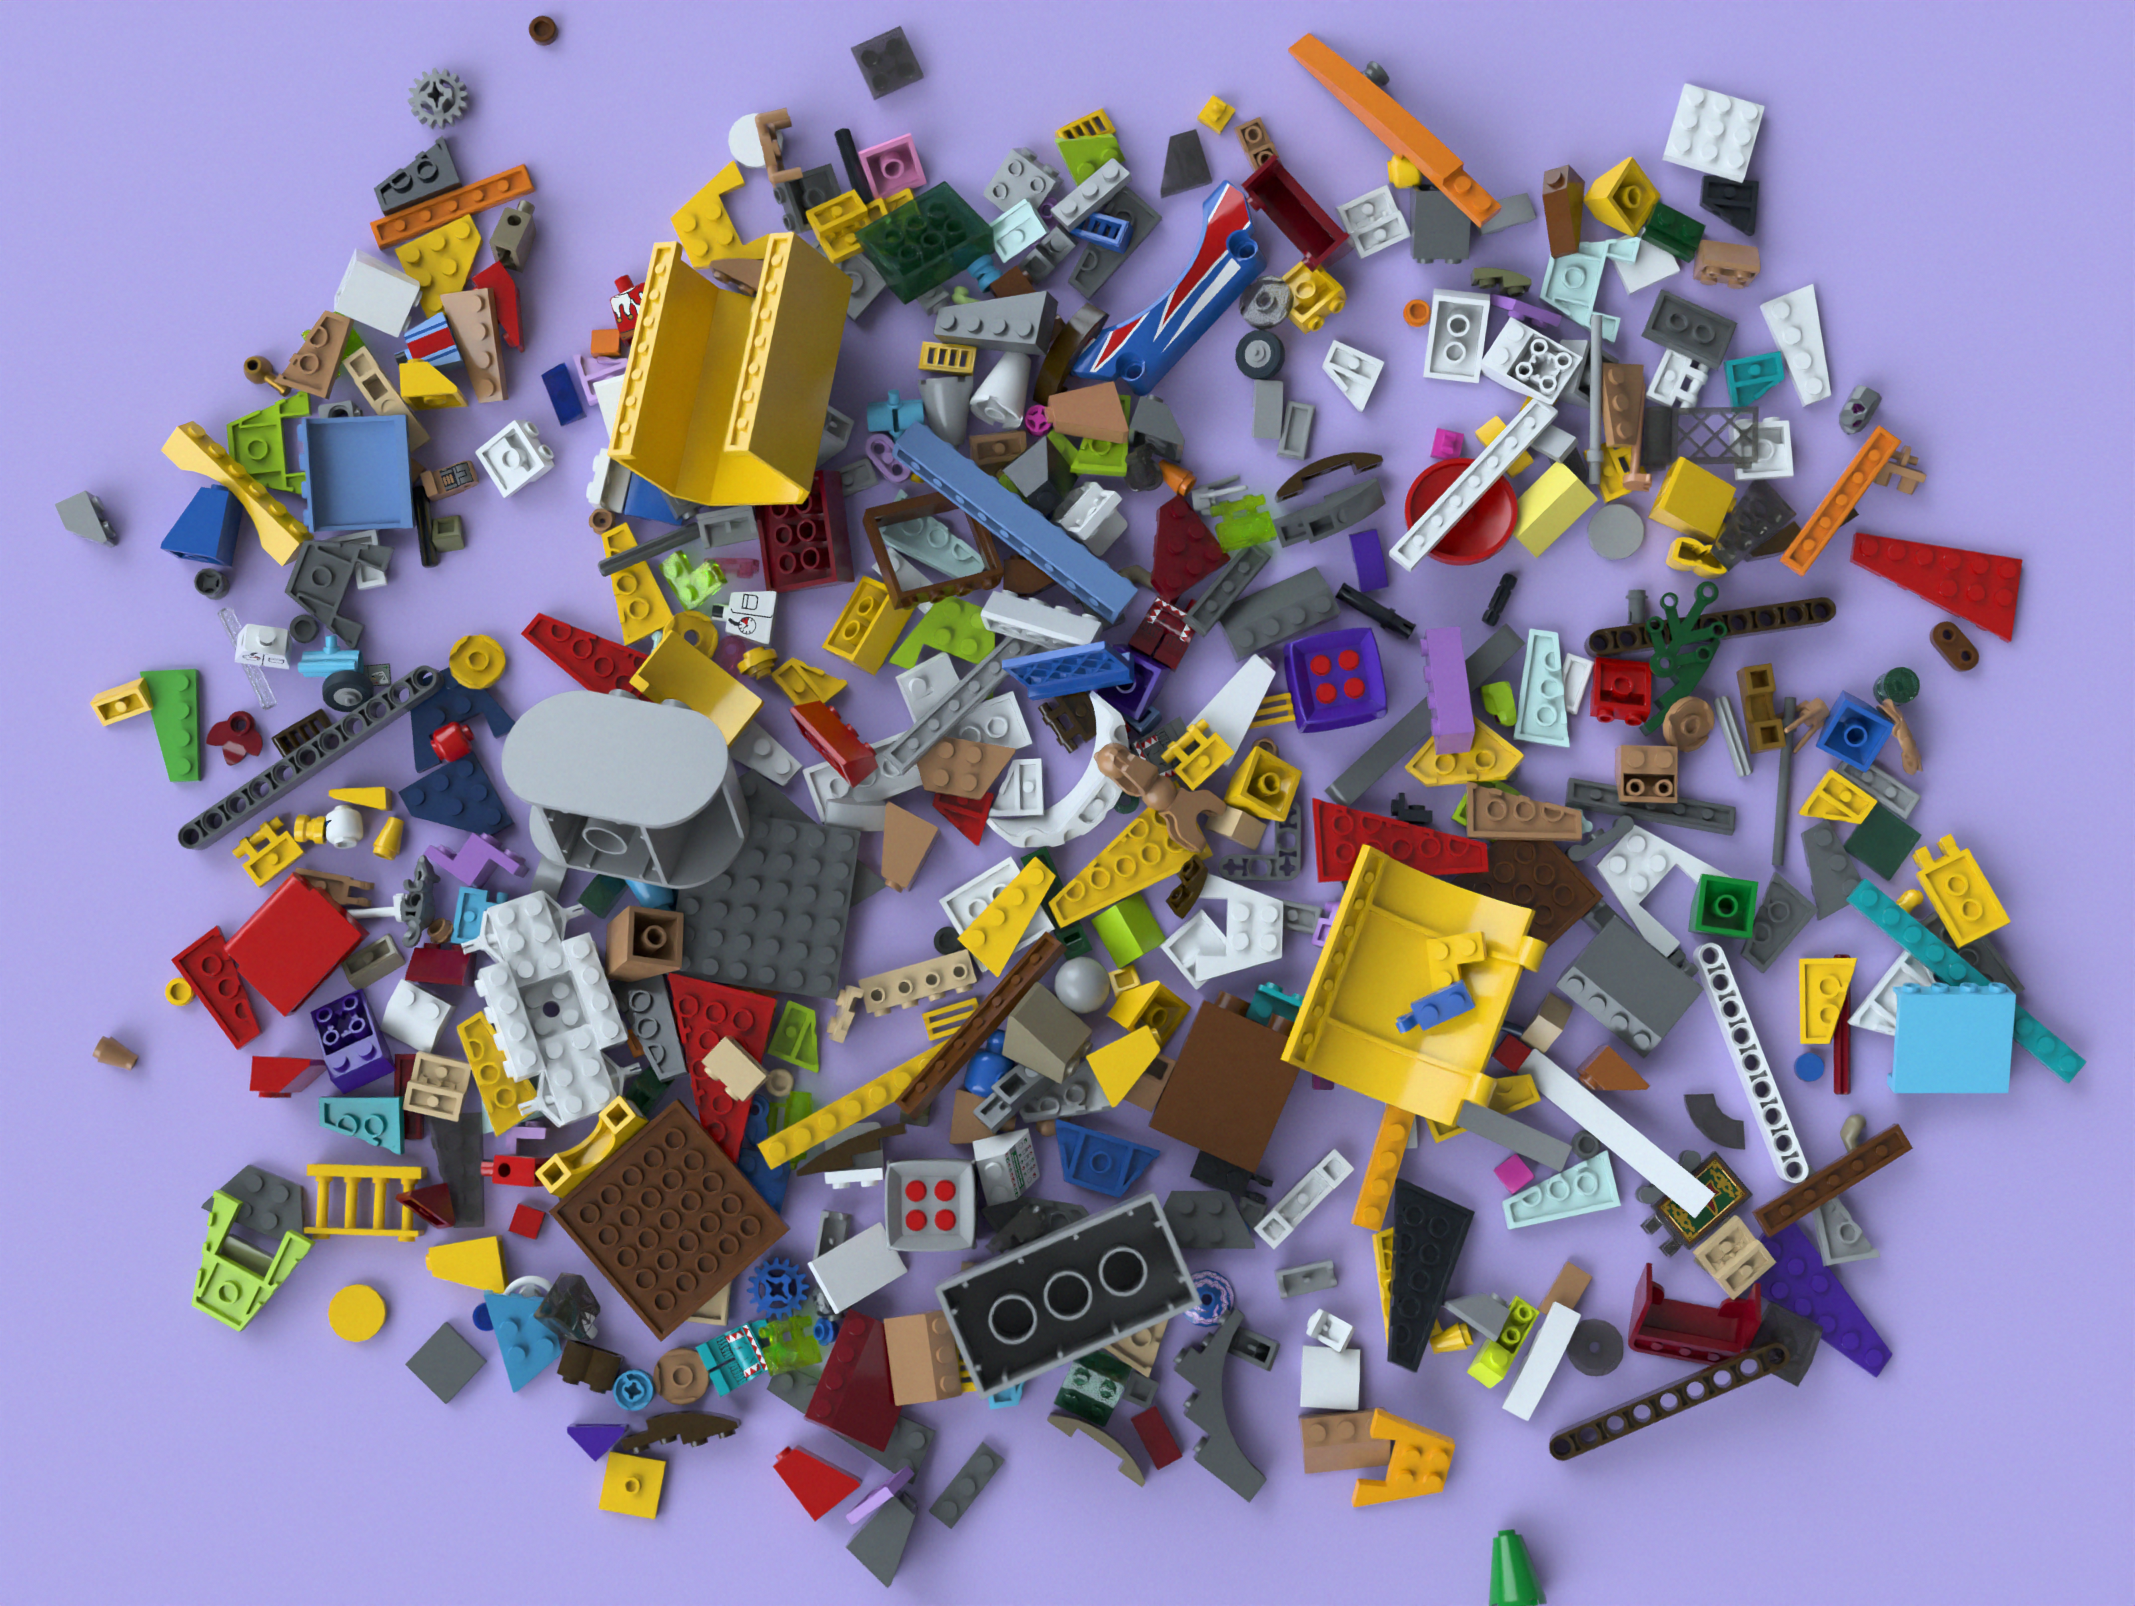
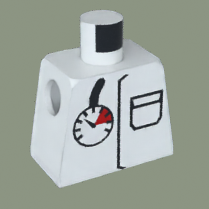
M775 591L733 592L730 596L729 605L713 604L711 618L712 620L726 622V633L730 636L772 648L779 595Z
M246 624L238 634L235 662L289 669L293 644L289 630Z

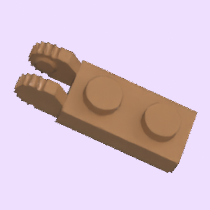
M296 867L295 872L306 878L314 887H322L337 903L371 907L372 900L363 897H350L352 886L364 890H374L375 883L355 880L354 877Z

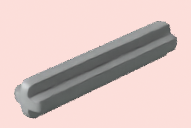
M1728 696L1718 697L1713 701L1737 776L1744 777L1753 773V768Z

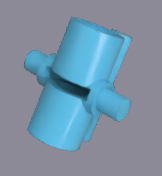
M892 389L888 391L889 400L868 402L867 421L869 432L889 431L895 444L915 420L925 425L922 399L902 400L900 399L899 390Z
M337 635L325 636L326 647H323V651H304L302 661L298 663V672L303 673L304 677H325L326 679L331 674L339 671H355L362 674L364 672L362 651L340 650V646H337Z

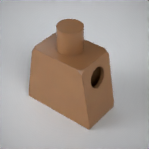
M956 1089L949 1144L973 1143L972 1141L997 1136V1131L993 1134L973 1114V1111L986 1098ZM1013 1115L998 1131L1013 1132L1015 1130L1016 1115Z

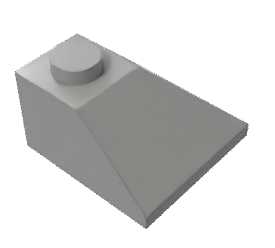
M1482 1292L1443 1299L1441 1304L1494 1342L1498 1339L1510 1313V1310L1504 1307L1506 1301L1493 1292L1490 1296Z

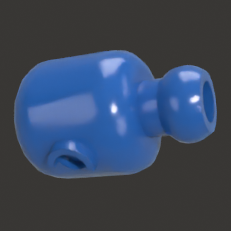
M997 1028L987 1039L986 1048L980 1047L969 1059L964 1077V1087L968 1092L988 1098L993 1093L991 1087L1015 1067L1014 1060L1002 1055L1005 1030Z

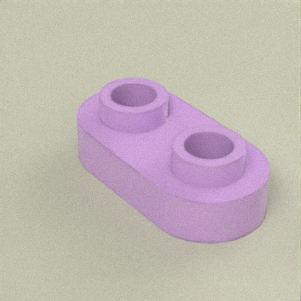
M884 434L870 436L865 444V451L869 459L890 482L894 484L906 482L910 478L912 471L891 456L895 445L892 440ZM879 445L885 448L881 454L875 452V448ZM896 466L903 468V472L899 475L893 473V468Z

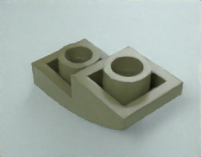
M1474 268L1470 275L1471 286L1479 285L1480 289L1495 287L1499 283L1500 294L1508 293L1509 297L1524 295L1532 285L1530 278L1499 268Z

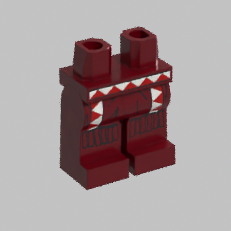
M1157 596L1135 634L1130 639L1128 646L1151 658L1162 636L1166 635L1153 659L1171 668V671L1176 672L1196 633L1182 619L1197 601L1191 598L1184 611L1175 606L1180 596L1169 604H1166L1161 596Z

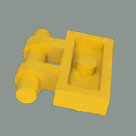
M1606 442L1601 444V450L1604 451V461L1601 462L1600 485H1597L1605 504L1632 492V490L1623 487V477L1626 474H1630V471L1624 473L1619 462L1620 458H1625L1630 469L1632 446L1614 450L1613 447H1607ZM1589 449L1583 452L1585 460ZM1640 466V474H1647L1644 466Z
M1203 718L1195 725L1191 724L1187 727V732L1176 742L1172 741L1167 745L1168 749L1161 755V758L1167 764L1175 757L1179 759L1181 764L1174 769V772L1192 792L1235 754L1216 732L1208 739L1202 734L1210 727ZM1195 740L1200 746L1191 755L1187 756L1183 750Z
M278 816L269 822L265 821L262 823L257 832L249 838L245 836L239 841L240 845L232 850L238 859L246 853L248 854L250 859L242 866L259 888L264 887L306 854L301 845L295 841L290 831H285L280 836L277 834L276 830L284 825ZM268 838L271 843L261 851H258L256 846Z

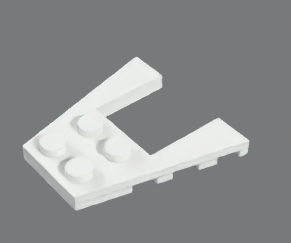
M1634 825L1633 829L1626 833L1595 867L1613 895L1617 897L1628 918L1632 920L1640 933L1639 935L1668 957L1680 942L1643 909L1639 903L1674 865L1697 885L1701 874L1732 877Z

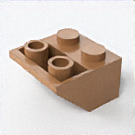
M1702 239L1698 249H1696L1693 279L1700 280V283L1704 285L1723 283L1728 284V287L1732 289L1748 287L1760 273L1761 266L1758 247Z
M1620 745L1615 748V781L1619 802L1677 803L1678 747Z
M1158 1053L1123 1099L1152 1113L1177 1061Z

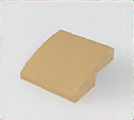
M418 1051L412 1077L407 1084L402 1109L458 1122L473 1073L469 1062Z
M1736 1215L1693 1251V1254L1733 1300L1776 1263L1763 1244L1753 1236L1743 1221Z

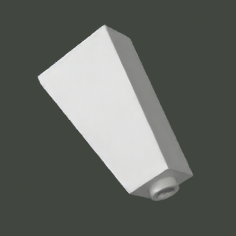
M1254 654L1187 726L1195 725L1203 718L1210 727L1202 734L1208 739L1216 732L1235 752L1223 764L1226 768L1231 765L1275 677L1276 672L1273 670L1275 665L1264 655L1258 657Z

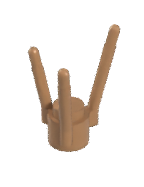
M1815 698L1811 702L1805 700L1796 706L1795 713L1800 712V718L1784 729L1785 733H1789L1803 723L1807 726L1812 725L1809 731L1793 748V754H1796L1807 743L1813 734L1824 725L1823 720L1830 715L1828 707L1819 698ZM1784 712L1776 714L1777 719H1783Z

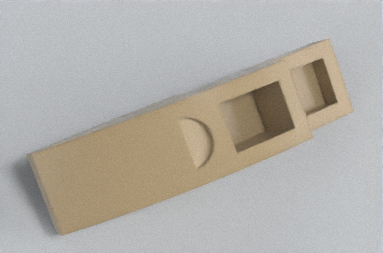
M365 345L342 361L355 380V384L378 416L408 415L411 454L432 440Z

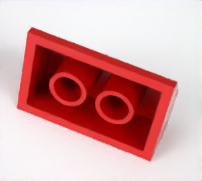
M819 700L793 706L789 709L800 734L852 788L856 787L879 767L875 759L876 751L868 742L862 744L857 739L859 737L857 731L849 723L845 726L840 721L842 717L833 706L830 705L827 708Z
M252 1056L249 1091H258V1097L291 1098L292 1092H302L327 1070L325 1061L322 1059Z

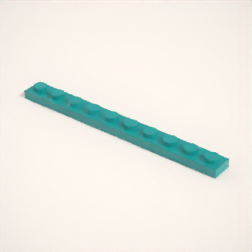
M1863 878L1846 898L1850 905L1945 984L1960 986L1961 983H1974L1978 986H1989V983H1992L1868 879ZM2015 1002L2013 1040L2063 1082L2069 1084L2087 1061Z

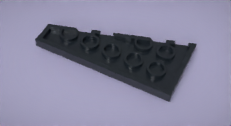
M1396 1178L1387 1362L1412 1373H1417L1475 1211L1401 1178Z

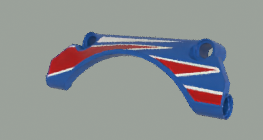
M1224 180L1203 202V220L1200 237L1189 263L1178 279L1159 299L1143 311L1119 324L1102 329L1097 339L1090 336L1069 373L1071 377L1077 375L1080 378L1115 382L1120 377L1128 384L1135 395L1145 396L1149 394L1231 304L1266 269L1267 259L1258 244L1250 238L1256 231L1249 204L1246 201L1247 198L1242 191L1229 181Z

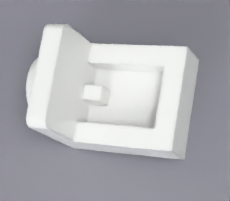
M1319 1308L1317 1312L1311 1315L1307 1323L1308 1330L1306 1334L1344 1353L1356 1327Z

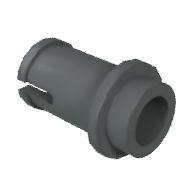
M1629 590V595H1626V599H1628L1627 624L1646 623L1645 600L1648 599L1646 590Z

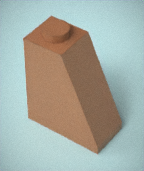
M1114 381L1049 396L1048 407H1044L1047 423L1053 424L1055 433L1120 444L1127 443L1129 429Z

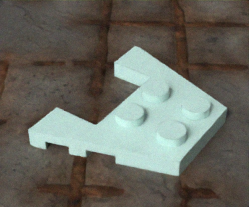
M1641 238L1609 239L1590 243L1589 241L1580 242L1579 253L1556 259L1550 253L1539 301L1590 332L1591 315H1602V339L1614 345L1621 318L1593 312L1599 282L1606 258L1634 265Z

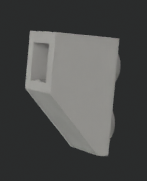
M85 490L55 504L67 531L110 548L116 546L113 539L116 536L115 530L109 521H105L102 514L105 508L98 496H94Z

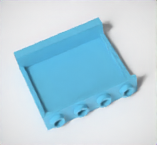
M1994 982L1989 983V986H1978L1974 983H1961L1960 986H1949L1945 983H1932L1931 986L1904 983L1903 986H1893V991L1898 997L1893 1073H1887V1085L1894 1093H2009L2016 994L2007 985Z

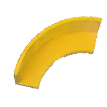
M670 630L629 681V683L657 704H661L666 699L679 700L687 704L692 710L709 718L722 732L728 750L764 705L763 700L673 630Z

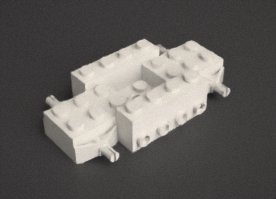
M541 890L487 908L482 916L480 936L477 939L461 943L464 955L481 949V951H485L496 962V964L479 969L478 980L474 981L479 997H485L488 1006L484 1008L486 1019L489 1024L494 1023L497 1034L493 1035L498 1051L503 1050L507 1060L503 1062L507 1077H513L514 1082L517 1083L539 1075L537 1097L528 1102L518 1104L521 1115L524 1116L537 1110L538 1112L542 1111L558 1128L599 1114L619 1095L622 1096L624 1081L629 1077L642 1074V1070L639 1068L640 1064L638 1062L624 1068L619 1067L603 1053L624 1045L628 1040V1031L624 1021L619 1016L616 997L610 991L609 979L605 977V968L601 966L599 950L595 941H592L590 932L564 940L566 923L569 919L585 915L582 904L579 903L566 909L562 908L547 893ZM549 1002L555 1003L559 1008V1014L552 1018L547 1017L543 1013V1006Z

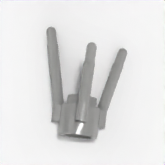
M1233 475L1206 485H1198V488L1191 489L1194 511L1201 510L1202 516L1220 515L1246 519L1258 518V514L1211 508V506H1216L1215 497L1248 490V486L1243 485L1214 491V488L1238 480L1239 475Z

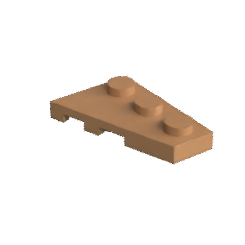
M325 310L306 336L305 343L297 353L293 354L289 360L290 364L282 374L278 375L274 382L329 400L355 320Z

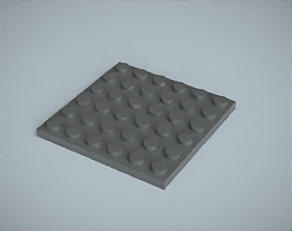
M749 814V834L743 849L735 861L723 873L709 882L692 888L679 889L676 912L684 913L682 968L671 972L706 981L836 999L861 831Z

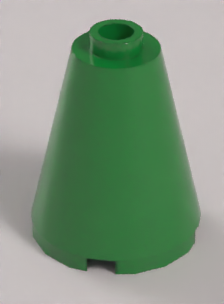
M1515 1529L1498 1531L1499 1537L1493 1538L1489 1606H1537L1538 1602L1539 1604H1547L1546 1595L1522 1534L1516 1535Z

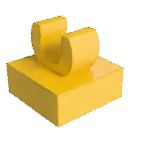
M1212 95L1198 115L1197 120L1220 135L1234 116L1236 109L1215 95Z

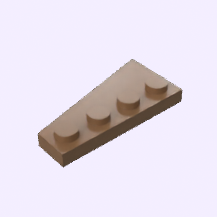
M493 288L440 295L478 402L488 403L509 400Z
M1467 781L1466 821L1468 839L1581 841V811L1549 802L1543 803L1531 800L1530 797L1508 794L1502 792L1503 790L1495 788H1485Z

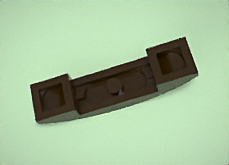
M1087 302L1067 322L1052 344L1042 364L1033 394L1035 402L1048 407L1050 395L1067 392L1068 388L1063 386L1065 380L1090 336L1094 339H1097L1110 316L1108 313Z
M1352 452L1333 455L1313 462L1296 472L1276 492L1275 501L1278 503L1301 495L1305 489L1302 482L1350 465L1354 475L1380 467L1383 463L1382 455Z

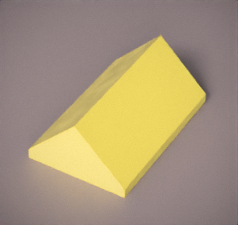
M1556 461L1517 499L1518 514L1513 535L1538 558L1598 498L1563 463Z

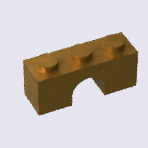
M1772 663L1741 668L1736 674L1750 753L1769 752L1786 747L1782 719H1777L1773 707V693L1776 691Z

